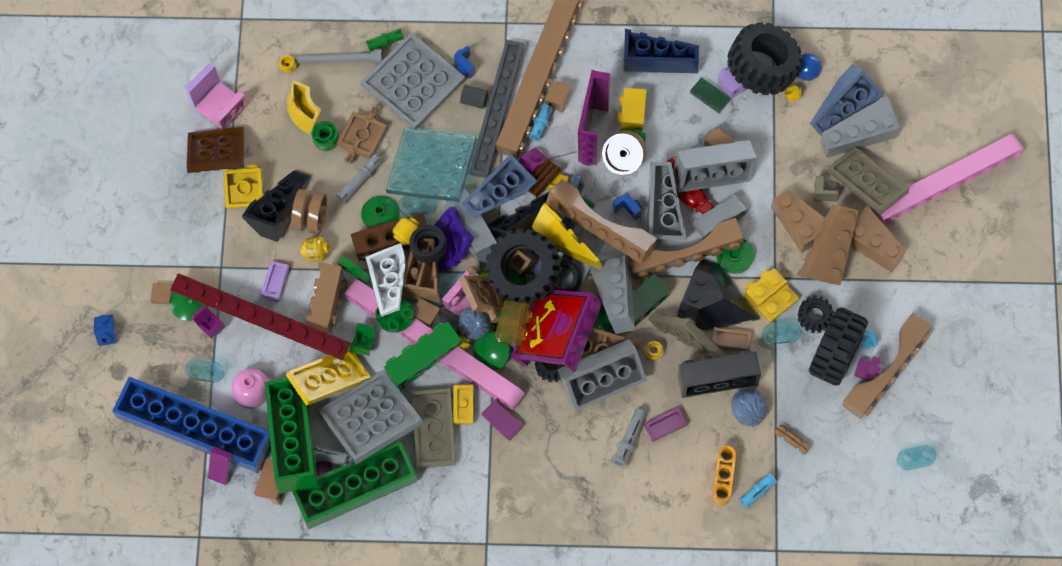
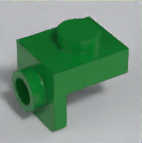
M357 323L356 334L351 344L350 352L369 356L375 342L376 327Z

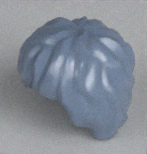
M471 306L464 309L459 316V331L467 338L479 340L487 335L492 327L489 315L486 312L473 311Z
M754 388L742 389L741 391L738 390L732 397V413L740 424L754 427L765 419L768 408L760 391Z

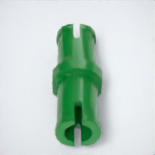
M401 28L387 34L385 32L381 33V36L366 40V43L371 52L374 49L383 46L389 47V44L404 40Z

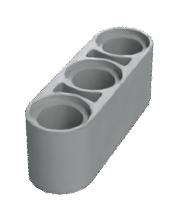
M736 194L698 217L693 222V225L702 238L705 239L718 223L733 218L738 220L747 214L749 209Z

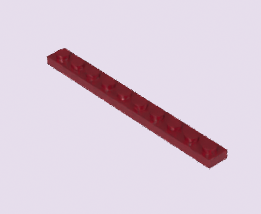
M177 273L170 290L343 361L351 344L348 341Z

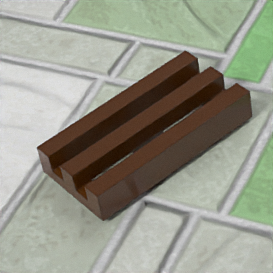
M547 158L533 173L532 176L537 182L528 192L537 198L562 171L561 168Z

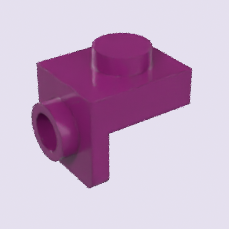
M533 148L520 157L519 163L533 175L547 157L538 149Z
M206 305L191 317L196 325L211 339L225 327L224 323Z
M873 356L871 361L860 358L854 376L866 381L873 380L874 376H879L882 365H879L881 358Z

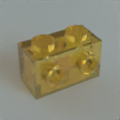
M504 300L495 334L499 343L521 347L522 341L527 337V322L529 323L532 317V312L526 303Z

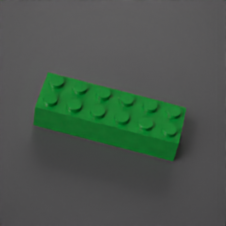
M288 378L264 382L274 481L279 494L317 487L318 478L309 405L306 406Z
M398 441L379 450L358 464L352 461L350 466L343 465L318 476L317 487L292 491L308 529H311L418 481L401 441Z

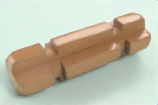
M779 425L775 430L777 436L783 437V440L794 448H799L798 451L806 454L810 450V444L806 441L803 442L792 431H787L785 426Z

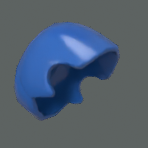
M813 53L802 54V66L796 76L803 81L816 79L822 70V63L819 57Z

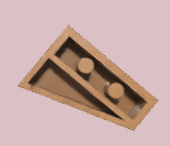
M866 205L856 220L850 246L888 271L893 272L903 258L905 249L869 206Z
M422 238L417 244L418 250L423 252H429L436 248L433 239ZM410 251L402 288L405 298L418 300L421 298L425 301L441 303L438 261L433 263L420 262Z

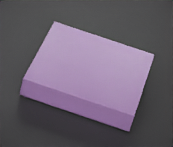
M209 63L185 87L190 104L195 108L220 82L213 64Z

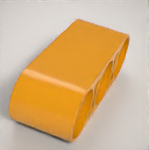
M723 446L718 452L713 501L719 506L726 505L731 497L736 451L731 446ZM728 453L732 458L724 460L721 455ZM721 472H726L729 474L730 477L728 479H722L719 476V474ZM724 491L727 497L719 498L717 492Z

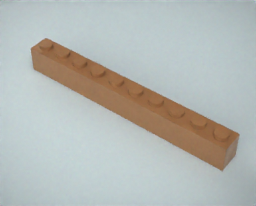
M584 0L554 1L496 142V152L507 156L511 154L516 159H518L520 153L523 154L526 146L524 141L531 133L532 122L538 117L539 111L537 109L539 105L544 103V92L550 88L552 82L550 77L552 73L555 74L557 71V60L563 56L565 50L563 45L565 41L568 42L570 39V28L575 26L577 21L576 13L578 10L581 11Z

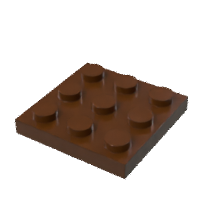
M244 127L188 132L187 172L199 173L244 167Z

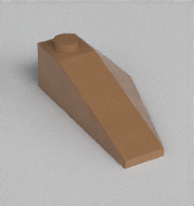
M592 328L580 360L627 339L636 347L640 357L643 342Z

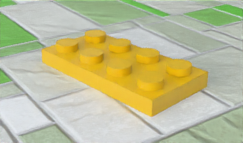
M351 347L348 349L344 361L329 355L287 372V378L306 406L356 387L371 378L355 353L350 352Z

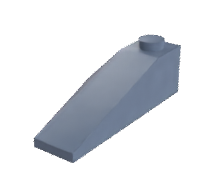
M852 64L838 79L810 122V125L822 136L824 131L878 101L883 96V92L864 70Z
M510 154L461 205L473 217H477L524 195L537 180Z

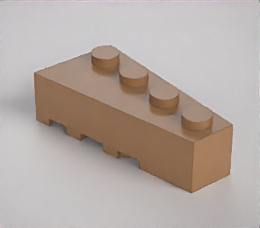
M319 262L320 278H315L314 293L316 295L311 297L309 304L311 315L307 314L305 324L333 335L331 330L337 324L338 317L336 312L342 306L341 294L342 291H346L347 281L341 266Z

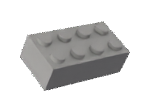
M750 140L677 151L673 174L678 192L750 182L757 158Z
M629 339L581 359L575 372L567 366L558 369L568 400L575 411L647 381L637 349Z

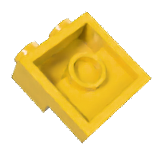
M246 165L247 169L223 170L226 208L248 207L252 201L263 197L262 168H258V165Z
M775 268L771 271L769 269L765 270L760 275L761 279L756 283L755 281L750 282L745 288L744 296L769 324L799 301V297L787 286V281Z

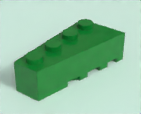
M448 321L445 324L443 322L439 323L433 328L434 331L432 333L422 335L414 346L409 345L401 351V355L397 358L393 356L385 362L384 369L400 392L406 388L404 384L407 381L414 382L419 378L420 371L429 370L437 363L436 359L438 357L440 360L445 358L462 344L461 339Z

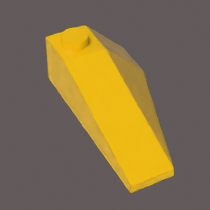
M542 205L532 225L533 230L551 240L559 252L601 270L603 268L601 262L583 242L578 243L579 239L571 229L566 230L565 225L561 222L562 219L548 205Z

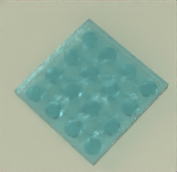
M404 128L385 189L386 193L460 202L477 142L476 136Z

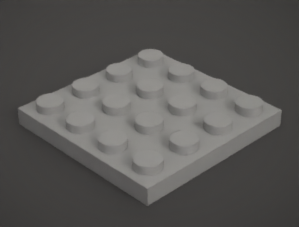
M410 33L360 83L363 88L412 129L416 130L466 79L463 74L413 33Z
M384 370L318 409L321 418L346 452L349 453L355 464H358L423 424L420 416Z

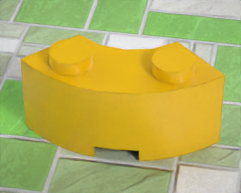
M293 80L286 99L287 111L296 126L310 135L321 108L316 106L311 100V87Z

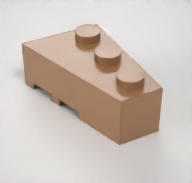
M790 190L773 198L772 210L801 253L813 247V242L816 236L818 237L825 218Z

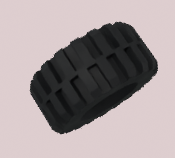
M763 22L747 25V27L739 32L727 55V63L732 76L736 77L735 80L738 84L741 83L743 88L746 90L750 89L755 94L759 92L762 95H769V93L775 95L785 91L791 85L802 66L800 46H797L796 39L792 38L788 31L785 32L782 30V27H775L772 23L763 24ZM753 52H761L768 55L777 66H769L762 63L755 57Z
M516 229L515 232H506V236H500L496 239L498 241L496 245H491L490 249L492 251L490 255L487 254L486 260L488 265H485V271L489 274L487 276L488 282L492 284L494 291L499 293L501 297L514 303L526 305V303L535 304L538 300L543 301L547 298L546 295L548 293L552 294L555 291L554 286L559 284L561 280L559 279V274H562L563 270L560 267L562 259L558 255L557 247L547 237L534 230ZM522 249L533 250L537 253L541 262L539 274L532 282L526 285L516 284L508 275V263L511 257Z
M843 307L837 308L810 364L809 373L834 386L840 385L869 323L868 320Z

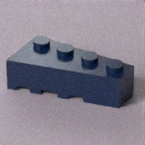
M625 29L624 72L698 73L699 45L677 40L672 42L664 37L659 36L655 38L648 36L647 33L640 32L638 34L631 32L630 29Z

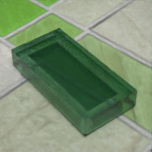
M702 77L690 90V94L719 114L731 101L729 96Z

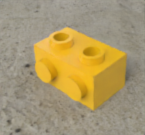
M624 88V94H620L619 105L622 106V111H618L617 122L621 123V130H624V128L643 129L647 89Z

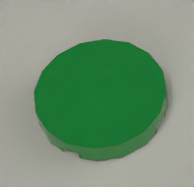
M743 238L744 245H741L740 248L736 250L728 249L716 256L718 265L724 271L732 274L743 273L752 265L754 250L746 239Z
M342 256L338 259V265L344 271L353 275L355 279L364 284H368L371 281V277L356 264Z

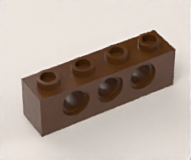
M424 213L411 216L420 223L418 227L427 225ZM400 220L352 233L351 238L358 261H366L367 256L400 244L396 239L394 241L387 240L388 237L395 235L393 228ZM373 241L378 243L376 246H369V243ZM406 244L405 246L402 245L403 250H406L410 247V245Z

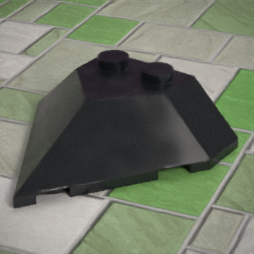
M704 259L699 261L681 301L677 314L679 318L685 319L687 317L692 319L696 323L695 326L701 330L713 329L714 327L721 328L760 319L718 264Z

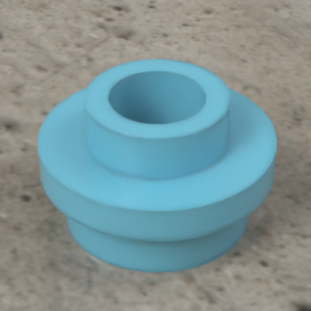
M865 331L860 343L865 348H875L878 344V336L871 331Z

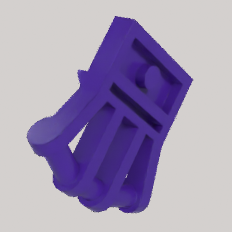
M449 207L434 224V226L443 231L447 242V251L438 264L439 269L443 272L448 271L450 267H456L460 264L461 259L467 256L468 247L474 240L471 233L464 227L456 207ZM434 237L436 241L435 246L438 247L439 239Z

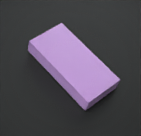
M271 260L260 294L262 298L280 301L290 269L289 264Z

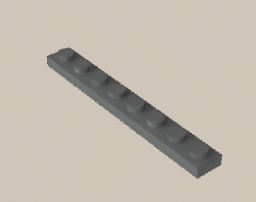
M506 39L469 175L487 178L496 150V142L505 118L524 43Z

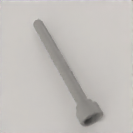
M374 49L371 53L307 55L296 56L294 59L296 63L371 61L375 64H380L383 61L382 49Z

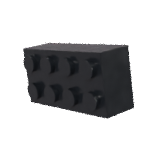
M751 350L742 351L737 355L723 354L719 358L705 357L701 361L695 362L693 360H686L679 364L678 381L682 398L757 386L761 377L757 351L751 352Z

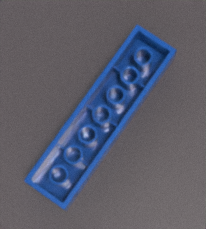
M128 377L112 410L116 418L204 453L210 454L213 447L231 454L232 464L255 473L259 472L271 446L270 432L268 430L132 377Z

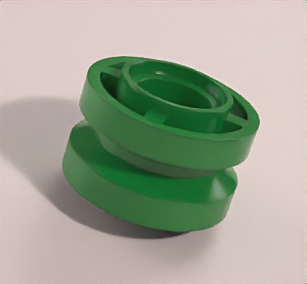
M328 121L319 122L313 127L311 132L313 143L319 150L330 151L337 146L339 135L333 123ZM329 134L327 138H321L322 135Z

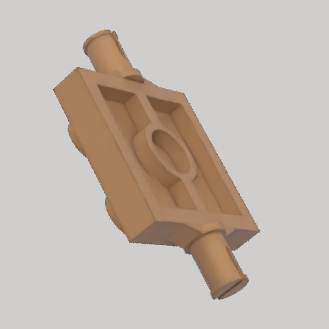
M372 106L368 115L352 112L337 141V146L349 151L345 162L352 164L356 155L370 159L375 153L387 129V125L375 119L379 111L377 107Z
M471 265L467 268L470 276L463 275L459 279L463 291L473 311L486 312L491 322L496 323L499 321L496 313L502 314L506 310L499 293L494 291L488 279L480 276L475 266Z

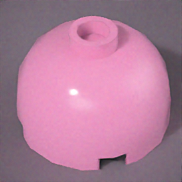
M254 368L240 371L232 381V394L235 401L243 407L257 408L266 402L264 382L269 381L267 376Z

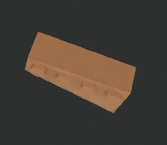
M838 205L831 206L821 226L822 229L813 242L814 245L810 253L804 259L805 263L802 269H799L797 273L798 276L841 285L859 210Z

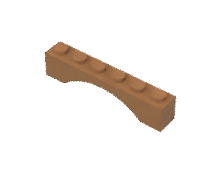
M563 179L549 192L546 205L640 264L653 251L657 241L656 237L643 229L621 226L599 216L584 202L578 189Z
M733 218L718 223L705 239L689 248L678 251L653 250L641 264L627 256L634 279H644L649 274L663 273L672 267L679 268L687 262L701 261L706 256H717L722 251L728 249L736 250L741 245H744L743 236L737 219Z
M912 313L900 329L898 354L892 365L877 378L855 385L844 399L842 406L859 419H862L864 415L869 416L874 409L873 403L883 398L886 393L884 389L894 384L897 379L895 375L899 371L903 372L909 364L907 360L910 356L913 358L920 350L918 347L920 343H926L930 338L932 326Z

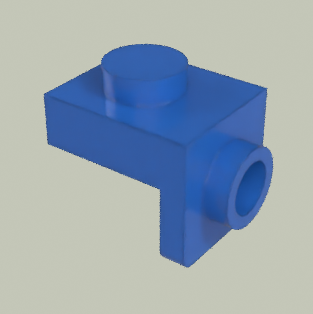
M465 46L455 53L454 64L461 74L471 79L475 75V68L467 60L470 56V48Z
M628 193L624 196H618L613 201L612 210L614 212L624 207L635 221L641 217V204L638 200H633Z
M113 314L94 317V334L98 346L117 343Z

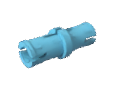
M543 104L538 117L533 121L534 126L529 137L530 139L533 137L532 140L540 141L544 129L548 126V119L553 111V108H549V105Z
M767 473L757 484L754 483L751 486L752 489L739 499L746 508H749L758 498L765 496V492L777 483L776 479L770 473Z

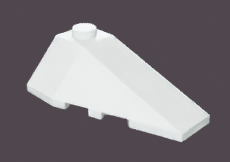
M401 243L366 257L381 316L400 310L406 257Z

